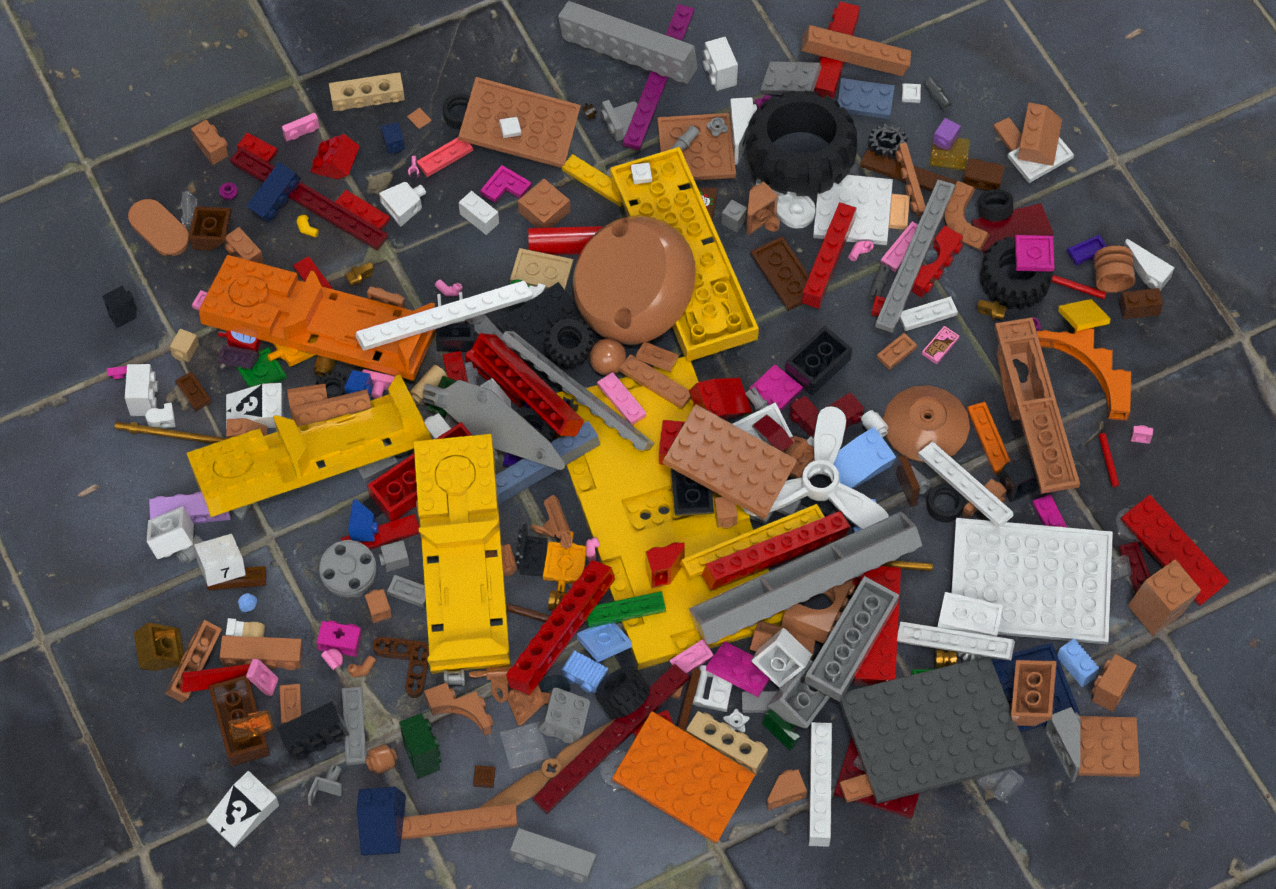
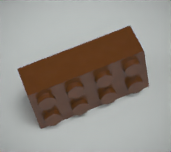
M246 675L208 686L230 766L270 756L264 732L251 736L249 728L243 727L248 730L250 737L234 740L230 726L259 718L251 685Z

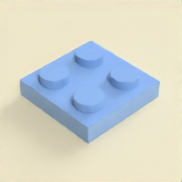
M615 623L588 628L577 633L578 641L597 663L632 647L631 640Z

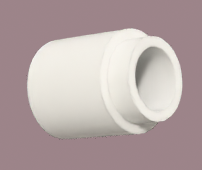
M870 410L862 416V425L867 431L875 427L882 438L888 433L889 426L877 412Z

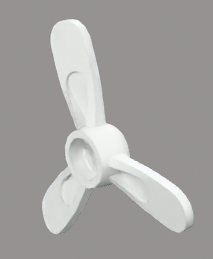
M830 406L820 411L814 436V461L805 467L801 478L785 482L770 512L808 496L816 501H826L829 499L849 521L860 529H864L889 517L887 512L873 500L840 483L839 472L834 466L846 425L845 415L840 409ZM817 474H823L831 478L832 483L825 488H817L811 485L809 479ZM742 507L743 511L748 515L758 516Z

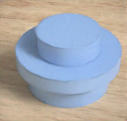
M249 593L242 595L238 600L239 609L242 612L252 611L257 604V598Z

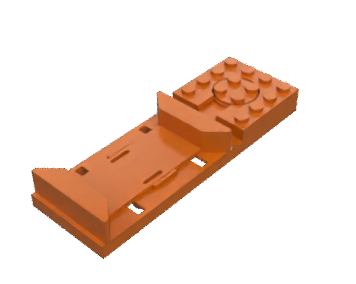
M231 255L226 256L199 308L200 321L203 325L226 331L230 330L258 338L259 340L394 376L400 374L402 378L413 381L436 333V329L363 351L355 337L357 331L435 308V303L431 302L416 310H409L322 287L314 271H310L306 281L303 282L298 280V275L295 272ZM312 334L318 335L315 344L308 343ZM376 351L382 352L379 361L372 360Z

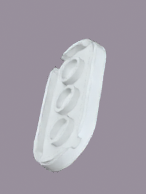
M757 178L756 185H759L762 182ZM769 184L768 186L774 191L772 185ZM774 191L778 195L776 216L785 225L791 228H804L813 222L816 214L815 204L808 196H796L794 192H787L785 195Z

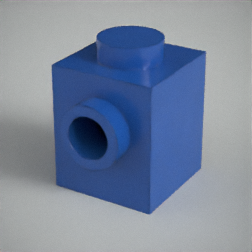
M352 370L344 387L346 394L367 389L370 396L373 389L371 375Z

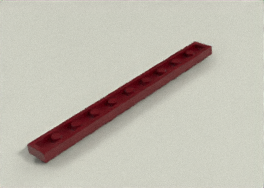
M242 147L230 159L231 164L263 183L274 169L273 165ZM300 181L298 187L289 194L288 198L377 251L388 239V234Z
M676 664L671 666L650 686V694L647 700L637 710L627 716L615 719L532 798L533 802L548 814L646 721L651 711L655 712L689 680V675Z

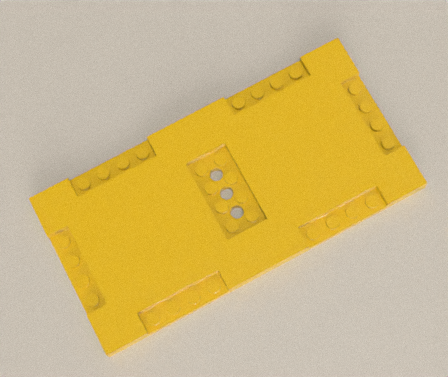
M685 357L678 358L671 372L653 365L655 370L688 390L699 382L691 361L687 362ZM627 376L619 380L646 412V417L632 426L655 443L651 450L640 451L636 449L632 441L621 437L618 434L619 431L606 425L602 417L592 414L590 408L577 402L573 394H568L565 391L558 392L557 394L562 399L563 397L570 400L574 399V404L578 405V410L575 412L584 420V423L589 421L599 437V446L570 462L566 467L591 538L596 537L600 543V546L595 548L599 561L612 567L615 581L609 589L613 600L618 601L660 591L663 593L666 612L621 621L626 636L631 640L632 647L630 649L637 669L640 670L670 661L703 639L694 626L689 608L769 572V570H762L710 591L702 574L689 579L681 567L671 584L651 589L646 571V551L649 549L665 547L674 542H684L686 558L750 532L753 528L750 516L736 503L737 525L730 528L717 527L715 509L714 514L674 515L670 467L659 464L663 420L686 422L694 408L693 401L690 399L681 410ZM597 385L586 388L625 419ZM555 431L556 438L558 439L561 436ZM712 491L713 508H714V498L723 497V496H721V495H719L718 493ZM666 507L669 509V512L661 514L659 509ZM642 513H649L651 517L644 520L640 515ZM786 610L775 613L772 617L762 619L761 621L781 627ZM758 622L753 626H747L738 630L733 635L725 636L716 643L707 644V646L711 649L721 646L724 641L731 643L754 635Z

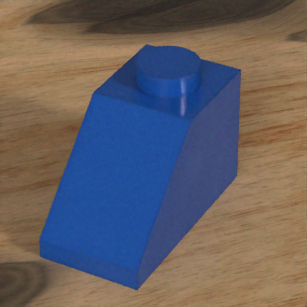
M353 499L348 527L351 540L357 542L375 541V535L379 533V523L375 521L374 514L357 499Z

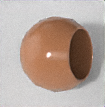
M606 338L599 340L592 346L589 360L593 369L599 374L609 375L612 372L617 374L620 371L621 365L626 360V353L622 344L615 339Z

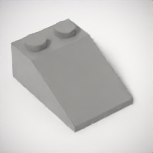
M1072 707L1052 714V719L1048 720L1045 728V733L1071 783L1075 782L1080 769L1081 724L1078 713H1074Z

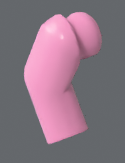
M441 279L435 283V287L446 297L459 296V292H462L463 287L460 283L447 286Z

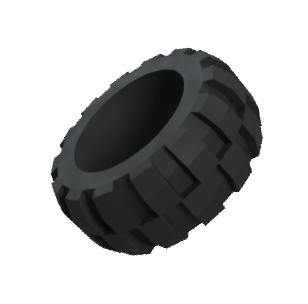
M795 90L784 92L778 99L772 97L765 101L748 122L749 125L746 130V158L749 167L761 182H765L767 185L771 184L776 192L785 195L787 192H794L796 196H809L810 192L818 191L821 194L831 190L834 182L839 184L855 164L857 129L854 126V120L844 107L840 108L837 100L827 95L823 98L818 96L817 92L805 90V94H795ZM807 132L824 138L830 144L818 152L801 155L785 152L775 146L773 142L786 134Z

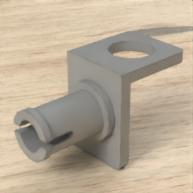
M330 765L325 779L315 777L308 794L309 806H312L318 790L337 796L342 795V784L337 782L342 771L339 766L336 765L335 770H333L335 765Z

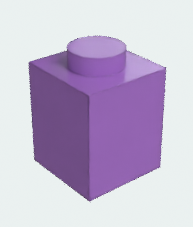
M945 118L934 133L933 144L940 149L949 151L960 135L961 126Z

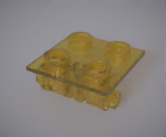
M958 138L950 150L940 149L933 144L930 166L966 171L970 139Z

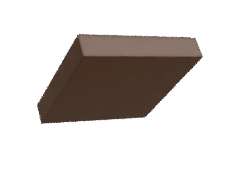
M900 456L896 476L909 506L912 507L917 504L920 486L907 456Z

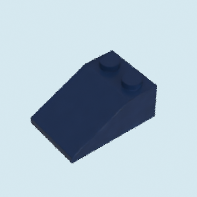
M397 787L359 789L357 818L362 856L400 853L406 795Z

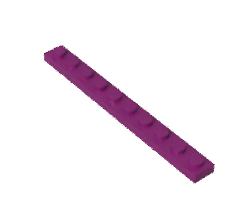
M678 4L666 36L683 41L693 18L695 8ZM653 71L650 72L624 137L623 146L640 151L669 77L661 76Z

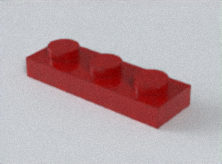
M345 190L335 201L338 205L380 230L390 221V216L348 190Z

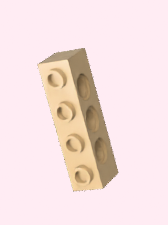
M400 72L329 83L333 111H344L351 108H362L364 106L381 105L389 102L395 103L405 100Z
M698 711L686 729V732L754 774L758 773L767 758L768 749L763 743L750 740L743 732H736L728 724L717 722L708 713ZM713 730L715 733L713 735H708L705 733V731ZM725 739H729V740H731L733 743H731V744H725V743H723V741H724ZM742 749H748L750 753L743 754L740 751Z

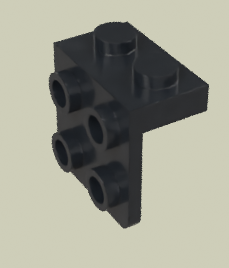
M523 524V528L518 531L519 547L516 548V567H520V575L543 576L548 538L528 536L527 524Z

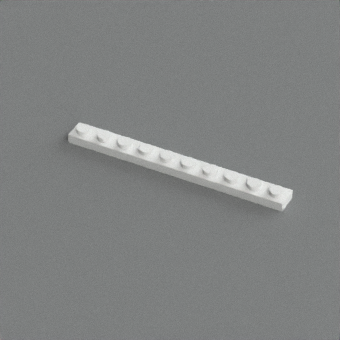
M521 281L357 331L355 337L363 351L531 300L533 294L526 282Z

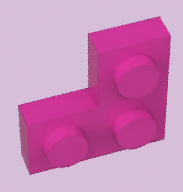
M501 165L480 190V194L496 203L505 191L518 198H522L532 187L530 181Z

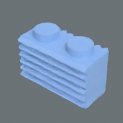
M1072 639L1059 649L1057 656L1081 687H1084L1096 678L1099 666H1096V663H1094V660H1091L1089 654L1083 651L1084 648L1078 645L1079 642H1076V639Z
M574 650L562 668V675L566 677L570 684L575 682L581 686L583 691L595 693L600 683L608 676V668Z

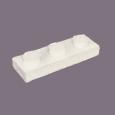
M947 297L902 311L899 319L904 331H908L957 316L958 311L952 298Z

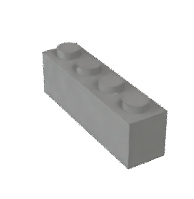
M520 828L510 849V854L514 861L522 864L527 862L536 869H547L560 877L563 875L571 877L577 883L589 882L596 863V854Z

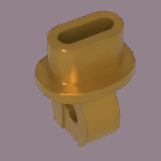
M370 262L358 268L352 267L351 271L344 275L350 286L357 283L361 285L362 280L373 275L374 267Z
M979 300L977 305L978 312L987 316L991 315L992 320H995V318L1004 319L1007 307L999 305L998 301L992 303Z

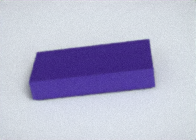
M1097 235L1067 248V253L1077 266L1093 259L1094 254L1098 250L1107 247L1101 236Z

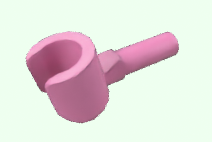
M412 156V166L408 169L410 178L412 172H417V178L420 175L419 169L416 166V156Z

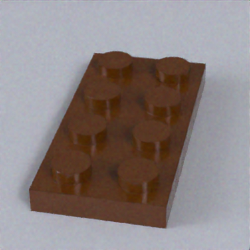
M781 236L750 251V256L787 311L802 305L803 290L809 274L784 237Z

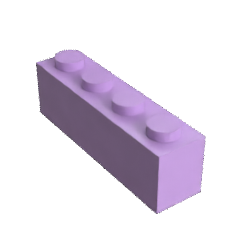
M200 492L191 495L177 494L173 497L158 496L154 499H149L150 520L184 506L194 524L231 520L230 511L210 517Z

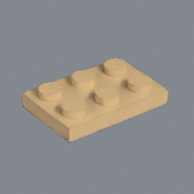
M519 248L510 283L513 280L519 279L534 287H537L538 283L546 285L547 290L559 282L566 291L574 263L573 259Z

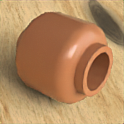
M385 744L370 749L365 757L368 769L376 774L391 770L395 766V760L397 759L395 750L393 748L390 749Z

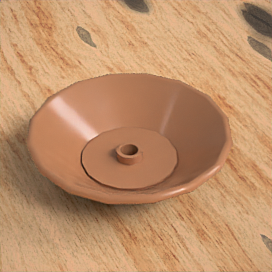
M930 385L913 386L898 393L887 404L883 420L889 426L888 433L885 436L893 449L903 456H907L908 459L922 463L925 462L919 458L918 453L932 441L951 457L966 443L970 430L968 413L960 400L947 390Z

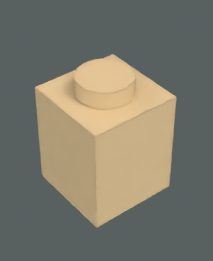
M179 329L170 345L172 356L179 361L189 362L199 346L197 335Z

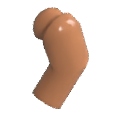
M367 656L362 665L350 664L347 671L354 678L366 676L375 664L376 659L372 656Z

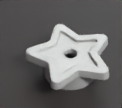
M735 709L730 716H725L723 719L732 730L744 733V724L749 720V717L743 716V714L739 713L738 709Z

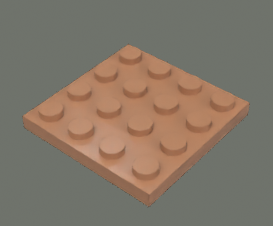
M730 113L657 118L660 152L669 150L677 142V138L682 136L690 126H694L699 130V135L693 139L688 149L682 151L694 180L736 178ZM716 117L722 118L725 125L728 126V131L720 133L719 136H713L712 131L707 128V123Z

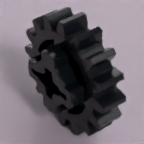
M884 124V127L877 125V130L873 128L872 132L869 133L868 146L871 147L870 151H876L875 156L881 154L882 159L885 156H888L889 159H892V156L896 157L897 144L907 143L908 137L905 136L906 132H900V127L895 129L893 124L890 127L887 124Z

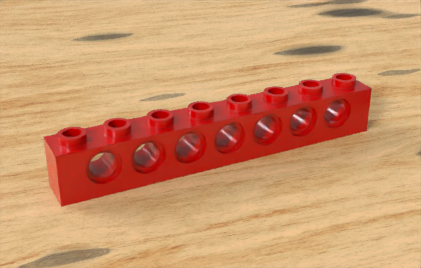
M836 512L709 562L704 567L702 577L710 591L840 540L846 536L850 526L842 512Z
M592 560L583 569L582 574L574 581L571 589L563 596L557 608L551 612L548 620L542 624L539 632L530 640L529 645L519 655L513 667L508 670L506 677L510 688L527 695L532 694L615 581L612 567Z

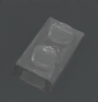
M189 191L182 192V200L180 202L183 209L181 220L183 225L190 230L195 206H197V199Z

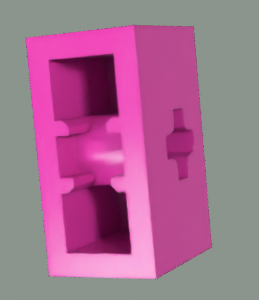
M322 621L316 642L318 650L328 651L334 648L342 655L357 657L362 639L361 628L354 624L342 625L336 621Z

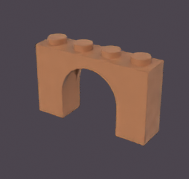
M855 577L847 580L842 585H836L822 593L832 603L826 609H811L798 603L787 609L783 616L781 627L825 644L835 627V623L838 622L842 615V609L845 610L850 599H848V596H853L856 588V585L853 584Z

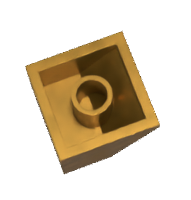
M146 623L134 632L140 669L158 671L179 665L184 655L180 628Z

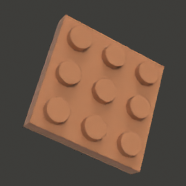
M1079 716L1081 724L1080 769L1078 775L1139 777L1137 718Z

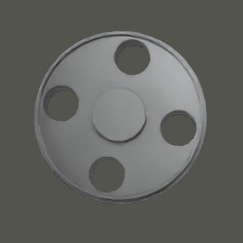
M344 540L331 545L324 552L320 561L319 572L324 586L331 593L340 597L358 598L374 583L377 575V565L372 552L365 545L353 540ZM346 550L343 555H337L338 551ZM366 559L371 560L369 564H362ZM329 574L335 575L332 579H325ZM353 584H360L356 589L351 588Z

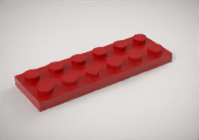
M1148 495L1121 517L1120 520L1163 567L1176 559L1201 589L1194 599L1199 607L1229 583V580L1151 495Z

